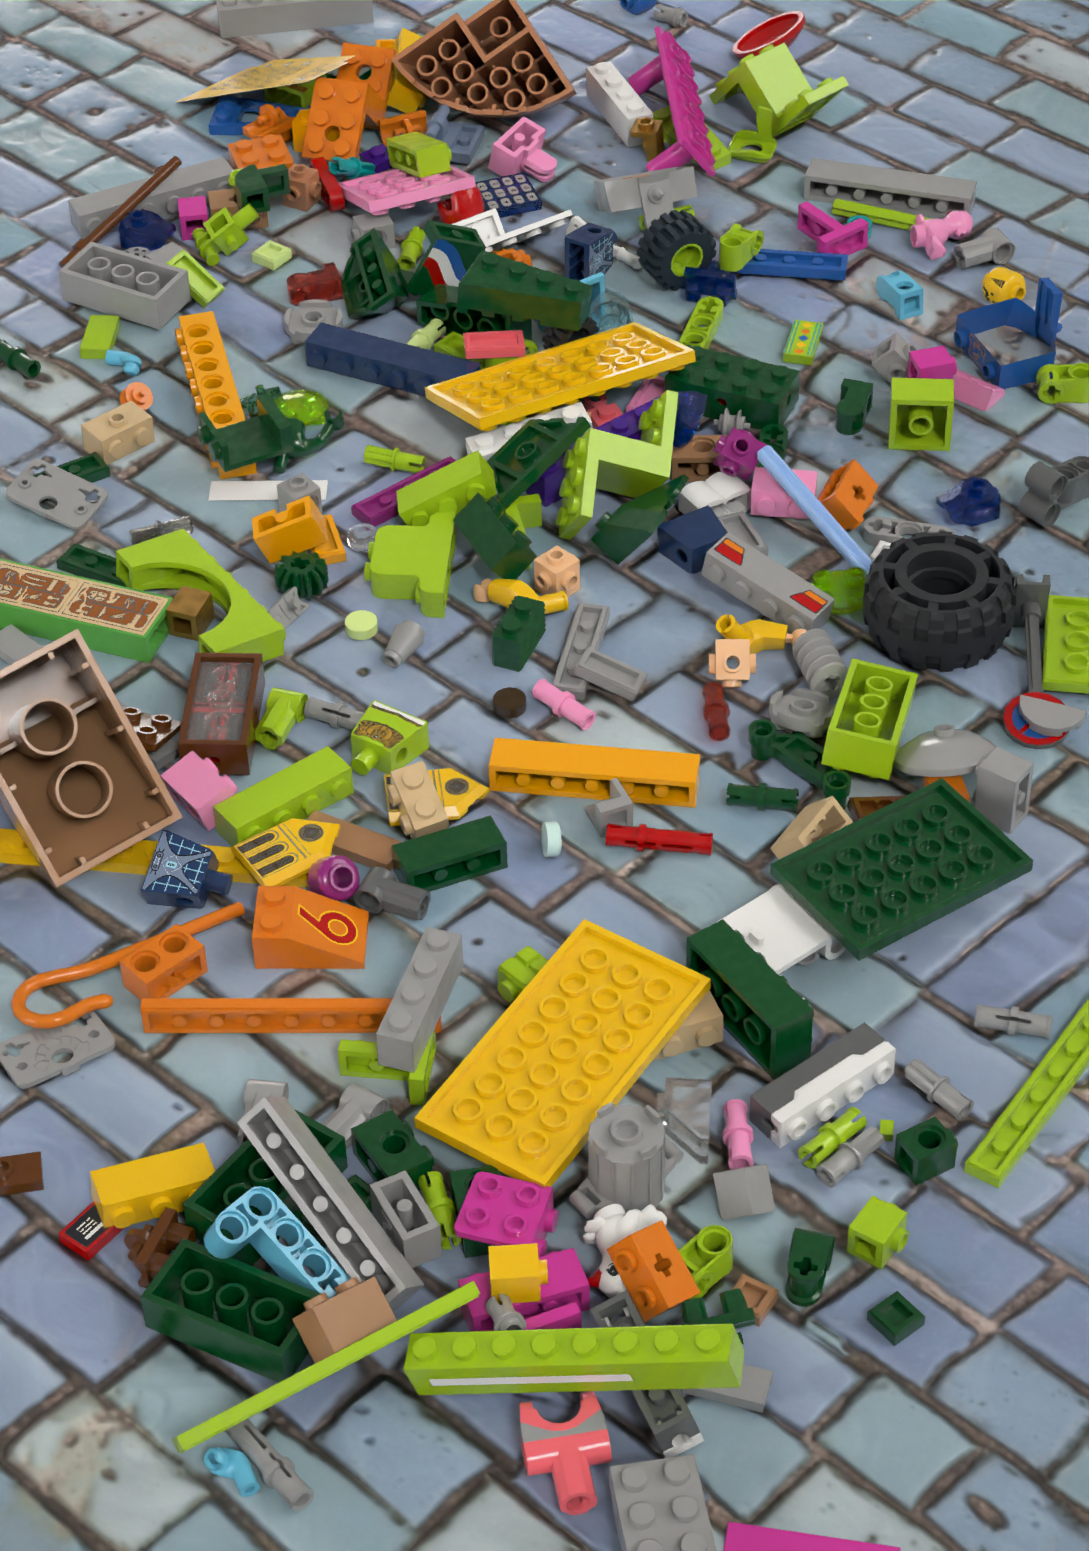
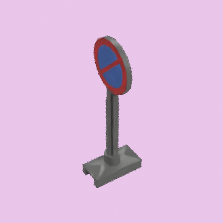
M1017 574L1015 582L1016 608L1013 627H1025L1028 693L1021 695L1065 705L1058 698L1044 693L1042 687L1039 628H1044L1051 586L1050 575H1043L1042 582H1024L1023 574ZM1020 695L1013 698L1005 707L1003 716L1005 731L1014 742L1024 747L1033 749L1052 748L1063 742L1069 734V731L1063 732L1062 736L1059 737L1045 736L1029 728L1030 724L1019 714Z

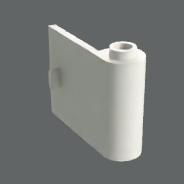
M781 884L772 886L769 891L722 918L733 930H738L743 935L745 942L755 952H760L765 957L768 965L778 975L817 950L828 960L839 957L846 950Z

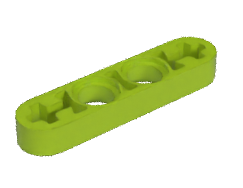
M708 296L698 301L679 343L685 346H700L704 349H709L723 319L724 303L720 298Z

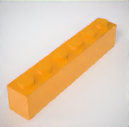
M496 737L488 765L490 791L606 800L610 799V780L618 778L633 803L691 808L696 807L700 782V754Z

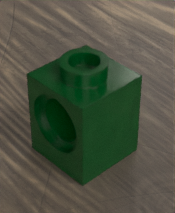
M934 1116L896 1134L894 1160L917 1186L955 1167L958 1141L952 1130L945 1128Z

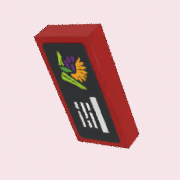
M93 1201L58 1235L62 1244L89 1261L124 1228H117L115 1226L104 1228Z

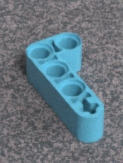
M263 1186L248 1190L218 1215L205 1233V1247L214 1257L220 1259L229 1258L250 1242L280 1278L319 1294L325 1292L328 1299L338 1295L334 1289L335 1287L351 1279L279 1197L269 1188ZM249 1206L257 1207L261 1211L262 1216L255 1215ZM220 1229H226L231 1232L234 1239L231 1240L223 1236ZM276 1236L285 1238L289 1246L287 1247L279 1243ZM303 1266L310 1267L315 1272L316 1277L309 1276L303 1269ZM322 1284L326 1286L324 1290L321 1288Z

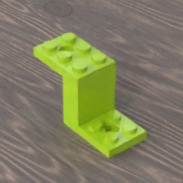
M783 43L776 47L771 44L763 48L759 52L760 55L754 56L752 53L740 60V65L727 73L728 77L715 84L717 89L709 97L715 105L743 91L756 114H758L759 106L772 109V136L775 137L811 119L849 84L844 76L835 80L829 77L819 83L817 89L813 90L786 44Z
M666 390L658 399L653 401L652 406L646 412L644 411L641 414L639 420V429L642 430L640 441L590 428L581 438L579 437L576 440L575 445L570 450L566 451L563 458V468H566V475L562 480L559 491L563 501L556 517V524L560 526L559 538L571 540L593 517L596 488L637 498L663 485L670 478L678 392Z

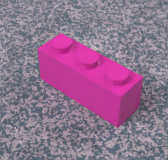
M574 1248L560 1252H550L545 1256L539 1257V1260L547 1259L548 1284L540 1285L541 1301L512 1303L515 1311L522 1314L524 1319L572 1302L577 1303L581 1312L589 1310L590 1284ZM490 1271L475 1273L467 1278L458 1280V1288L474 1280L480 1292L478 1294L479 1297L460 1307L469 1331H494V1322L486 1311V1303L491 1298Z

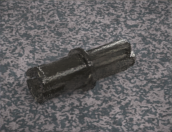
M185 516L162 523L160 520H156V524L134 530L131 529L129 534L132 536L130 537L132 545L180 529H184L190 535L193 533L194 527L191 518Z

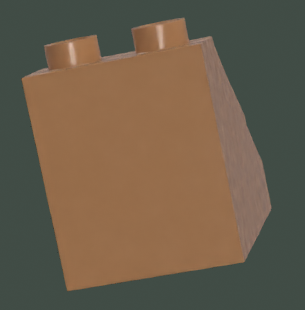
M78 628L0 670V804L48 880L56 888L183 817Z

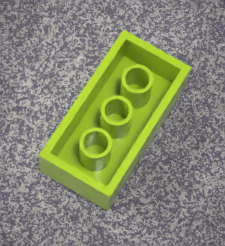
M852 658L827 731L821 764L831 766L837 770H848L865 774L874 779L889 780L912 706L918 674Z

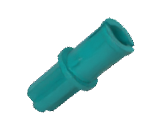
M335 156L331 158L333 161H329L328 165L329 171L332 174L345 175L349 179L375 174L374 170L376 168L373 163L362 162L356 157L345 159Z

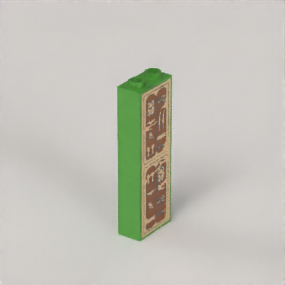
M0 558L1 629L12 624L26 635L55 641L78 628L90 650L150 663L169 635L166 608L173 600L172 597Z

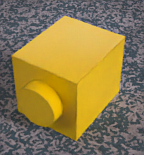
M538 1244L488 1246L491 1297L495 1296L498 1304H502L498 1294L507 1295L512 1303L541 1301L540 1285L548 1284L547 1259L539 1260Z

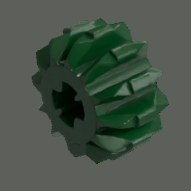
M306 550L302 553L292 551L291 556L283 555L280 562L275 564V586L280 593L284 594L288 589L297 587L298 598H306L310 601L313 595L321 596L322 590L327 588L329 581L328 568L325 559L319 558L318 553L308 554Z

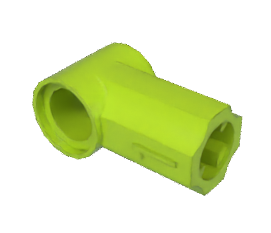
M273 687L268 695L266 712L255 729V740L259 741L264 748L272 750L283 745L295 722L302 723L305 719L304 707L308 700V695L306 693Z

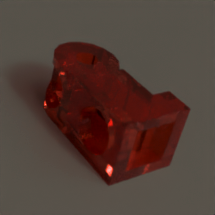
M334 262L323 264V269L308 273H295L287 278L289 302L294 306L299 307V302L312 299L329 302L344 299L341 276Z

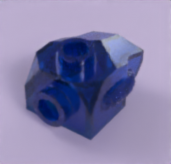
M144 209L134 210L120 222L119 237L121 248L144 247L149 251L159 249L165 244L167 237L176 231V225L164 220L160 215Z
M696 391L678 392L673 440L674 447H685L689 442H692L694 433H697L700 425L699 420L705 411L707 395Z
M974 476L963 479L954 484L950 490L936 498V503L943 509H946L949 518L956 524L974 527L997 520L1000 517L1001 496L999 490L987 479Z

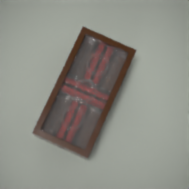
M195 652L178 739L180 760L193 750L202 760L208 757L219 770V774L250 775L256 742L255 729L259 724L265 688L262 653Z

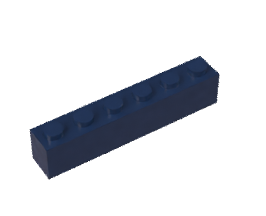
M322 322L305 340L307 366L425 397V387L481 370V363Z

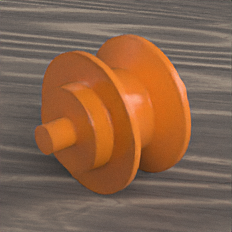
M133 382L121 392L119 400L121 405L133 401L146 411L153 403V394L147 385L141 382Z

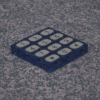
M524 172L475 182L482 194L484 211L496 208L499 218L542 209V200Z

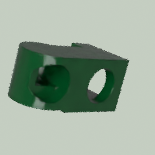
M843 379L840 402L836 406L835 428L839 433L854 435L861 431L872 407L873 383Z

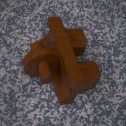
M166 1207L155 1227L147 1224L143 1230L131 1229L124 1238L125 1245L130 1250L128 1258L135 1262V1266L140 1270L141 1277L138 1284L141 1287L147 1288L171 1256V1251L177 1248L183 1238L196 1243L195 1228L180 1223L177 1210Z

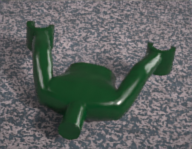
M249 404L248 413L250 419L257 417L258 412H255L253 404ZM326 409L324 412L326 424L320 433L311 439H306V426L301 420L285 417L292 426L294 451L276 456L273 470L276 473L283 474L286 470L288 458L308 456L322 449L332 433L344 426L342 410H339L337 417L331 418L330 410Z

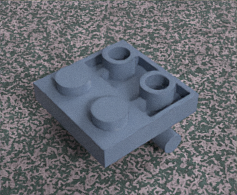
M441 105L438 112H435L430 118L424 135L447 143L452 153L451 162L470 164L485 136V128L480 125L447 121L450 108L447 105Z

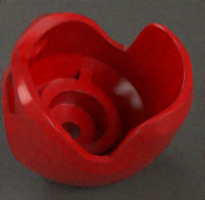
M477 186L454 192L451 198L439 200L437 203L441 222L453 224L484 212L482 194Z

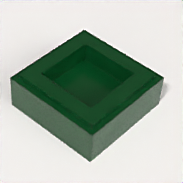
M898 1291L867 1311V1321L894 1346L925 1324V1316Z

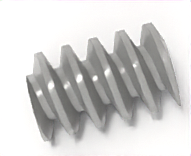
M818 628L808 630L801 634L794 642L792 655L810 690L825 694L830 697V700L835 699L841 693L848 669L844 665L827 631Z

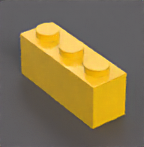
M203 1142L90 1171L91 1195L104 1228L111 1226L126 1228L132 1224L160 1218L166 1207L177 1210V1213L184 1211L183 1203L215 1172V1169Z

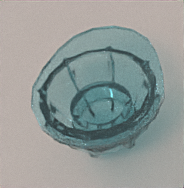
M603 292L591 303L589 317L596 321V326L599 328L597 333L633 322L630 304L626 297L619 292Z

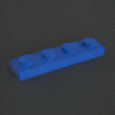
M761 249L743 269L731 273H740L742 275L758 274L771 277L788 276L800 279L818 278L828 281L845 280L848 254Z

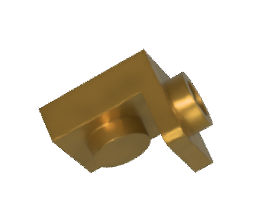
M650 117L637 118L630 130V136L643 138L642 148L643 151H646L647 162H649L665 149L663 120H654Z

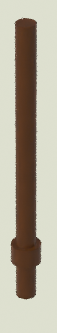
M173 156L85 239H79L72 246L73 250L59 262V266L63 268L90 242L98 243L182 165L181 160L177 156Z

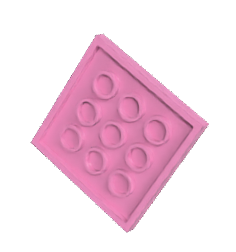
M450 165V171L423 178L396 168L338 182L347 201L372 213V215L386 214L389 212L388 209L398 207L399 209L411 208L415 206V202L422 200L428 203L441 200L443 195H452L454 192L476 187L474 176Z

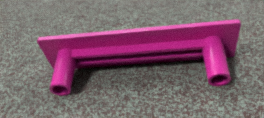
M658 25L654 30L660 55L628 77V81L634 91L640 96L664 79L677 142L646 164V168L649 172L682 167L692 159H695L707 174L712 177L716 174L714 168L716 160L711 152L712 144L707 138L709 131L704 123L705 115L700 108L702 101L697 93L699 88L693 79L695 72L690 64L692 59L687 51L677 43L673 35L668 30L664 32Z

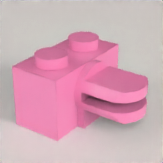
M523 116L493 144L488 168L503 178L510 177L512 180L521 171L528 173L541 182L552 180L555 175L557 159L542 151L546 129Z

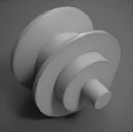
M726 408L724 414H720L719 420L714 419L713 425L718 426V431L722 432V435H727L733 427L743 430L750 429L751 423H745L746 417L742 416V410H739L737 415H730L728 408Z

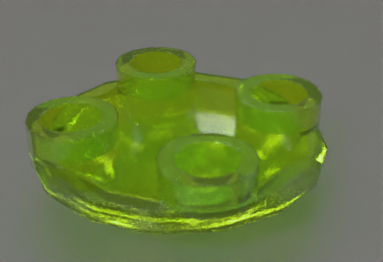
M299 389L279 394L273 399L285 417L301 420L305 426L312 424L322 425L326 422L324 412L326 409H329L327 399L322 394L312 390Z
M851 567L847 570L831 572L818 570L813 574V582L811 584L835 599L831 614H847L863 608L864 570L858 567Z

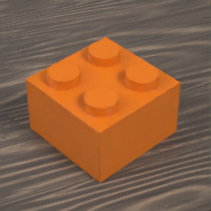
M269 134L262 138L242 139L235 143L227 144L229 164L233 170L243 169L252 164H255L257 169L285 164L289 169L294 164L281 134Z

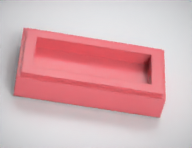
M522 330L463 333L466 359L525 356V342Z

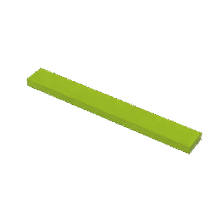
M1089 998L965 1162V1173L999 1189L1089 1066Z
M474 1280L176 1436L172 1441L178 1453H184L479 1297L478 1294L480 1292Z

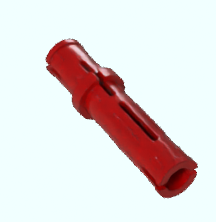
M608 823L605 846L637 848L639 852H644L645 849L711 856L713 833L648 828L647 824H639V827Z

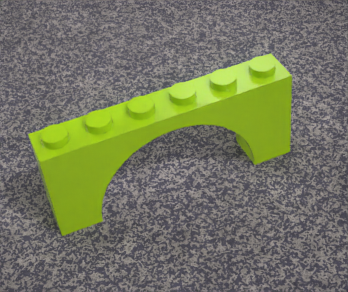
M184 529L116 551V575L128 588L143 591L159 588L180 589L182 586L212 592L213 601L226 612L227 616L216 627L199 635L200 653H262L263 662L284 655L286 632L283 625L277 622L267 612L266 608L260 605L250 595L248 590L243 588L233 578L231 573L218 564L214 556L209 555L200 546L199 542L193 539Z

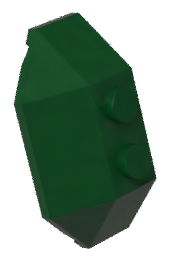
M373 228L351 244L349 251L351 256L345 265L340 283L349 316L352 319L386 314L393 308L399 307L409 296L397 275L400 266L378 231Z

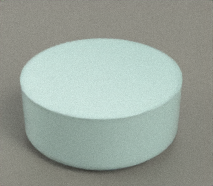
M556 821L542 823L541 844L544 857H558L561 853V830Z

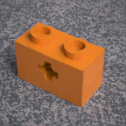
M853 459L831 473L817 499L844 530L849 529L852 531L863 522V514L874 502L872 497L879 485Z
M663 1220L630 1234L606 1249L644 1323L701 1293Z

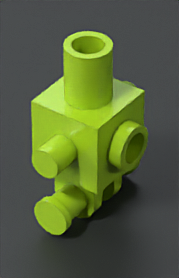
M250 203L234 215L224 207L203 223L207 231L203 228H197L193 231L192 236L196 240L195 246L199 250L201 257L206 259L208 265L214 266L219 263L220 257L218 253L220 251H223L228 256L249 240L244 228L259 218L258 213Z

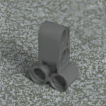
M1077 456L1054 467H1050L1041 461L1034 463L1025 477V485L1029 487V490L1020 500L1019 513L1048 528L1055 523L1061 509L1089 497V457Z

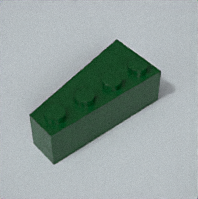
M482 250L458 284L457 312L468 313V309L482 311V316L494 318L495 313L512 316V321L524 322L535 319L539 320V324L543 326L579 331L590 314L593 286Z

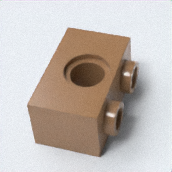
M674 435L671 460L672 480L685 474L689 477L686 483L705 481L713 474L720 472L719 466L713 464L718 455L713 450L721 435Z

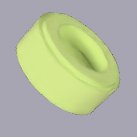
M365 610L350 613L345 618L346 634L355 640L372 638L378 631L376 615Z

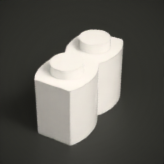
M720 471L705 481H695L683 487L679 494V510L685 515L708 505L717 517L741 511L745 513L751 508V488L737 476H729Z

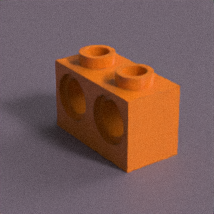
M178 924L158 934L154 939L137 950L130 952L119 961L123 986L140 1001L142 998H168L208 971L205 946Z

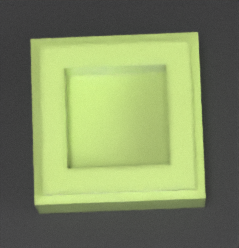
M271 240L252 253V262L274 271L292 258V250Z

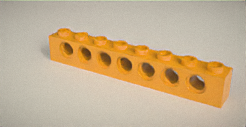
M209 311L178 316L180 328L175 329L177 346L180 348L181 360L184 363L186 378L189 380L191 396L194 397L196 414L199 415L205 412L216 429L246 420L214 312ZM209 453L211 467L218 469L220 479L257 474L256 463L224 472L218 461L213 462Z

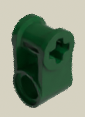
M800 1228L794 1229L787 1263L788 1278L785 1288V1295L791 1303L801 1307H808L817 1303L821 1298L826 1273L831 1265L835 1235Z

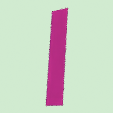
M728 1522L724 1551H900L901 1548Z

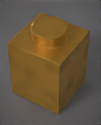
M182 586L166 608L169 635L199 641V635L205 633L215 618L212 592Z

